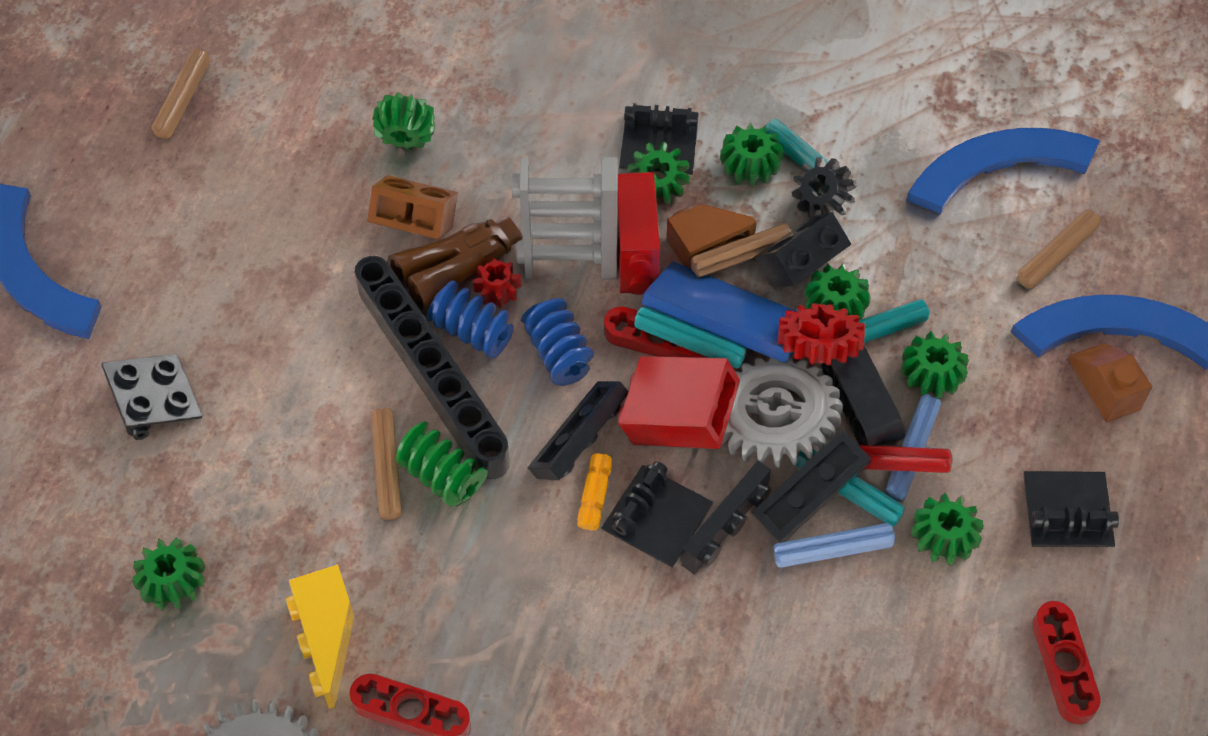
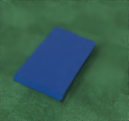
M674 261L666 267L644 292L642 304L658 312L783 363H786L793 353H785L783 345L778 344L780 317H785V311L787 310L797 312L784 305L709 275L697 277L691 268Z

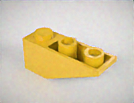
M338 564L290 579L289 583L293 595L285 597L292 621L301 619L304 632L297 634V639L303 658H313L316 670L309 672L308 675L315 697L324 695L329 709L335 708L354 622V614Z

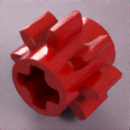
M494 258L492 262L487 263L484 267L480 265L477 267L479 278L473 280L474 292L481 293V296L484 298L483 305L492 302L498 308H502V305L510 300H517L516 289L522 287L521 275L513 274L512 262L506 264Z

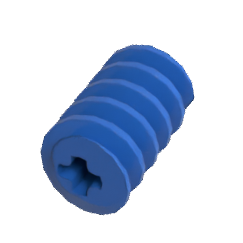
M454 280L450 281L438 292L427 312V321H433L434 326L439 329H446V332L453 337L458 336L459 340L463 343H471L472 348L475 350H484L485 355L489 358L497 357L507 346L514 331V325L507 324L509 312L504 309L494 317L496 311L494 303H488L482 310L484 299L482 296L477 295L469 302L471 291L468 288H463L456 295L458 283Z
M554 298L527 309L520 321L525 325V331L531 337L532 344L537 348L539 357L544 361V367L550 373L552 382L556 385L565 386L578 382L587 375L590 370L588 363L594 357V352L590 347H586V337L579 335L581 328L576 322H573V313L570 310H566L567 302L563 298Z

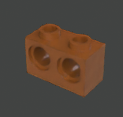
M386 175L372 186L367 222L439 240L453 228L458 192Z

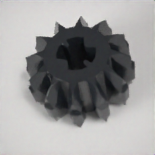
M816 157L814 168L807 163L802 164L803 171L806 173L804 177H793L794 182L801 187L791 192L792 197L800 200L797 204L798 210L802 213L808 212L809 218L829 212L834 213V210L842 216L846 215V210L842 206L844 202H855V198L847 192L857 187L854 180L848 179L851 175V170L847 166L840 167V162L835 158H831L826 164L823 158ZM822 185L824 187L830 186L826 194L822 191L821 194L819 193Z

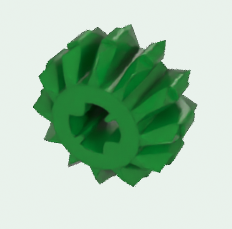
M397 92L395 97L384 95L383 100L378 101L376 108H374L372 118L374 120V135L382 138V143L395 145L396 149L398 147H405L411 150L413 146L423 148L426 142L431 141V136L434 134V108L426 105L425 99L413 98L412 94L403 96Z
M751 122L745 130L736 125L732 134H726L723 139L722 149L720 150V161L724 165L726 176L735 175L737 184L743 180H749L752 187L758 179L767 184L771 175H777L780 170L781 160L783 159L782 145L779 144L777 133L768 134L766 125L760 129H754Z
M648 143L646 144L647 155L639 151L633 154L636 163L627 165V173H646L659 169L660 173L664 174L663 179H658L654 174L656 204L657 197H662L665 205L671 204L670 193L677 197L684 195L681 185L690 183V176L684 173L689 169V162L687 160H679L681 156L679 148L667 153V143H661L660 151H655L653 145Z
M844 262L838 269L832 268L827 263L823 268V272L814 271L810 282L805 287L806 309H810L812 303L826 306L830 304L833 305V310L848 309L847 316L858 315L859 320H861L871 300L870 293L868 292V280L859 279V269L851 272L846 271Z
M932 331L926 334L925 339L916 335L911 345L907 346L902 354L903 363L900 371L901 376L908 378V389L919 387L921 388V396L928 394V392H933L938 399L943 397L944 391L953 395L958 390L959 384L965 382L968 374V354L961 353V341L949 343L948 333L943 335L941 339L936 338Z
M946 492L940 496L939 501L929 496L925 500L923 508L917 509L914 514L913 520L916 524L913 525L911 530L912 537L919 539L917 545L919 552L932 551L930 557L932 563L937 561L939 556H944L949 566L955 562L957 556L966 561L970 558L972 549L976 550L980 546L982 538L979 533L982 532L984 527L983 520L975 518L978 512L976 506L966 508L963 506V495L958 497L955 502L950 501ZM944 527H948V528H950L951 530H950V531L945 530Z
M175 537L171 544L166 546L165 542L158 538L157 549L152 551L143 547L142 554L145 559L133 561V569L136 575L133 577L132 582L136 590L141 591L140 596L145 603L149 604L154 601L156 607L163 611L168 603L172 602L174 607L180 610L182 605L181 599L186 597L195 601L197 595L193 588L204 587L205 579L201 573L205 571L206 567L203 559L197 557L198 553L193 545L183 546L182 541Z

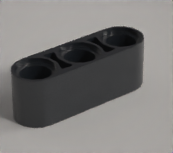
M865 346L863 350H858L856 358L847 356L845 363L837 359H832L831 365L821 363L824 374L833 380L832 386L839 389V400L843 404L842 412L859 445L884 446L904 438L905 431L900 414Z

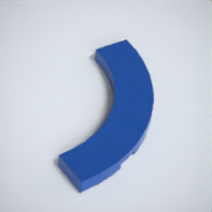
M1015 128L987 133L951 148L933 161L916 179L908 192L906 201L941 214L954 195L975 176L981 173L987 174L999 169L1013 167L1015 163L1035 162L1037 165L1055 166L1085 174L1100 140L1079 133L1049 128Z
M0 184L1 285L23 310L43 320L46 325L70 335L90 339L102 308L100 301L71 292L58 285L37 266L28 251L24 237L25 217L31 194L28 188Z
M1091 295L1062 300L1025 316L1015 323L1011 329V333L1038 358L1049 350L1063 343L1081 338V335L1103 332L1104 335L1134 337L1140 334L1160 340L1162 345L1180 352L1204 370L1208 369V322L1180 308L1142 297Z

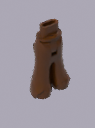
M508 216L497 222L493 219H488L486 223H471L457 233L437 242L391 254L388 256L387 263L404 288H408V293L419 310L427 317L428 309L435 296L450 281L454 280L458 285L472 275L478 273L477 267L479 265L484 267L487 263L492 262L494 258L498 261L505 254L510 253L511 246L516 244L517 241L523 240V236L519 228Z

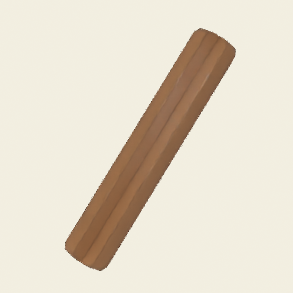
M195 48L190 52L151 126L156 137L167 140L172 136L210 63L209 54L205 50L201 51Z
M1091 209L1084 210L1019 270L1016 278L1018 283L1022 284L1026 289L1034 288L1099 227L1101 222L1100 216Z
M780 224L694 255L690 259L691 270L697 277H704L751 260L792 231V229H789L787 224Z
M390 408L375 409L371 413L378 509L381 519L394 520L402 515L398 464L396 461L394 416Z

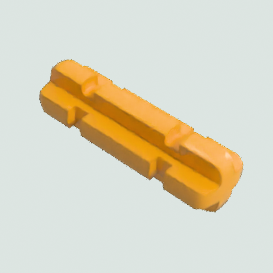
M594 453L590 458L589 472L586 476L581 499L582 504L577 517L578 527L591 531L599 528L601 511L603 510L609 482L608 478L612 468V458L607 454Z

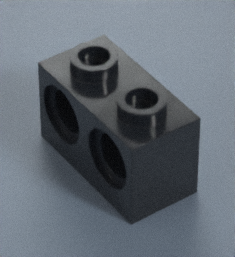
M829 212L810 217L756 255L755 258L773 288L777 289L795 286L852 244L834 213Z

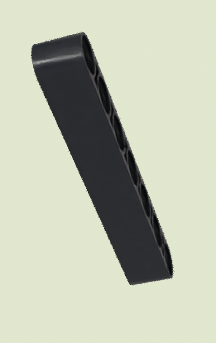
M379 256L362 258L355 266V277L361 300L461 450L464 451L467 459L472 458L476 461L475 471L483 467L488 471L486 479L502 477L510 467L509 446L505 434L389 264ZM379 279L375 282H369L370 280ZM390 307H398L397 309L387 310ZM409 335H418L414 338H405ZM429 363L437 364L433 367H425V365ZM448 392L458 393L452 397L443 396L445 393ZM469 421L478 422L477 425L472 427H466L463 425L464 423ZM489 451H496L499 453L497 456L494 457L483 456L484 453Z

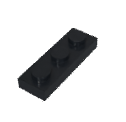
M597 381L527 467L537 479L560 480L567 476L574 468V462L583 450L596 441L597 433L606 421L613 418L619 412L620 404L629 392L620 381Z
M842 430L754 509L752 514L779 543L785 542L871 464L872 460Z
M760 461L753 465L682 549L681 566L695 575L703 564L710 566L715 561L722 549L720 544L728 535L734 537L747 520L746 513L753 505L758 507L769 496L772 489L769 486L770 468Z

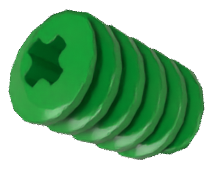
M426 421L420 422L412 427L400 442L396 453L397 464L407 468L409 474L413 477L419 478L422 485L428 488L431 487L432 493L438 497H443L445 504L450 507L459 506L480 489L486 480L488 471L482 467L472 473L476 466L474 459L469 458L461 463L464 451L458 448L449 454L452 448V441L444 439L438 443L441 433L434 429L426 434L429 423Z

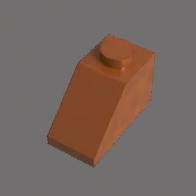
M699 204L690 209H681L674 213L672 217L667 218L666 240L681 263L691 268L690 259L694 255L755 234L757 222L751 216Z
M1102 343L1071 354L1068 357L1070 364L1106 423L1142 409L1153 386L1133 354Z

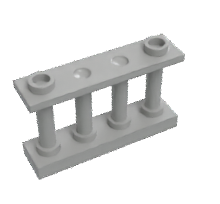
M521 157L520 174L513 173L512 195L513 198H520L523 241H517V264H524L525 279H533V260H594V264H601V279H617L618 158H601V174H593V178H530L529 157ZM531 194H593V201H531ZM532 217H593L594 223H532ZM533 239H594V245H534Z

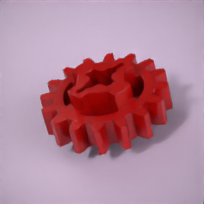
M812 303L810 309L799 305L797 306V312L787 310L785 311V317H780L778 344L783 345L785 353L795 352L794 358L797 360L803 357L809 358V363L811 364L817 361V363L831 365L832 359L845 363L847 356L856 358L858 350H863L865 324L859 323L858 315L847 316L848 309L845 308L836 311L833 310V305L830 304L826 306Z

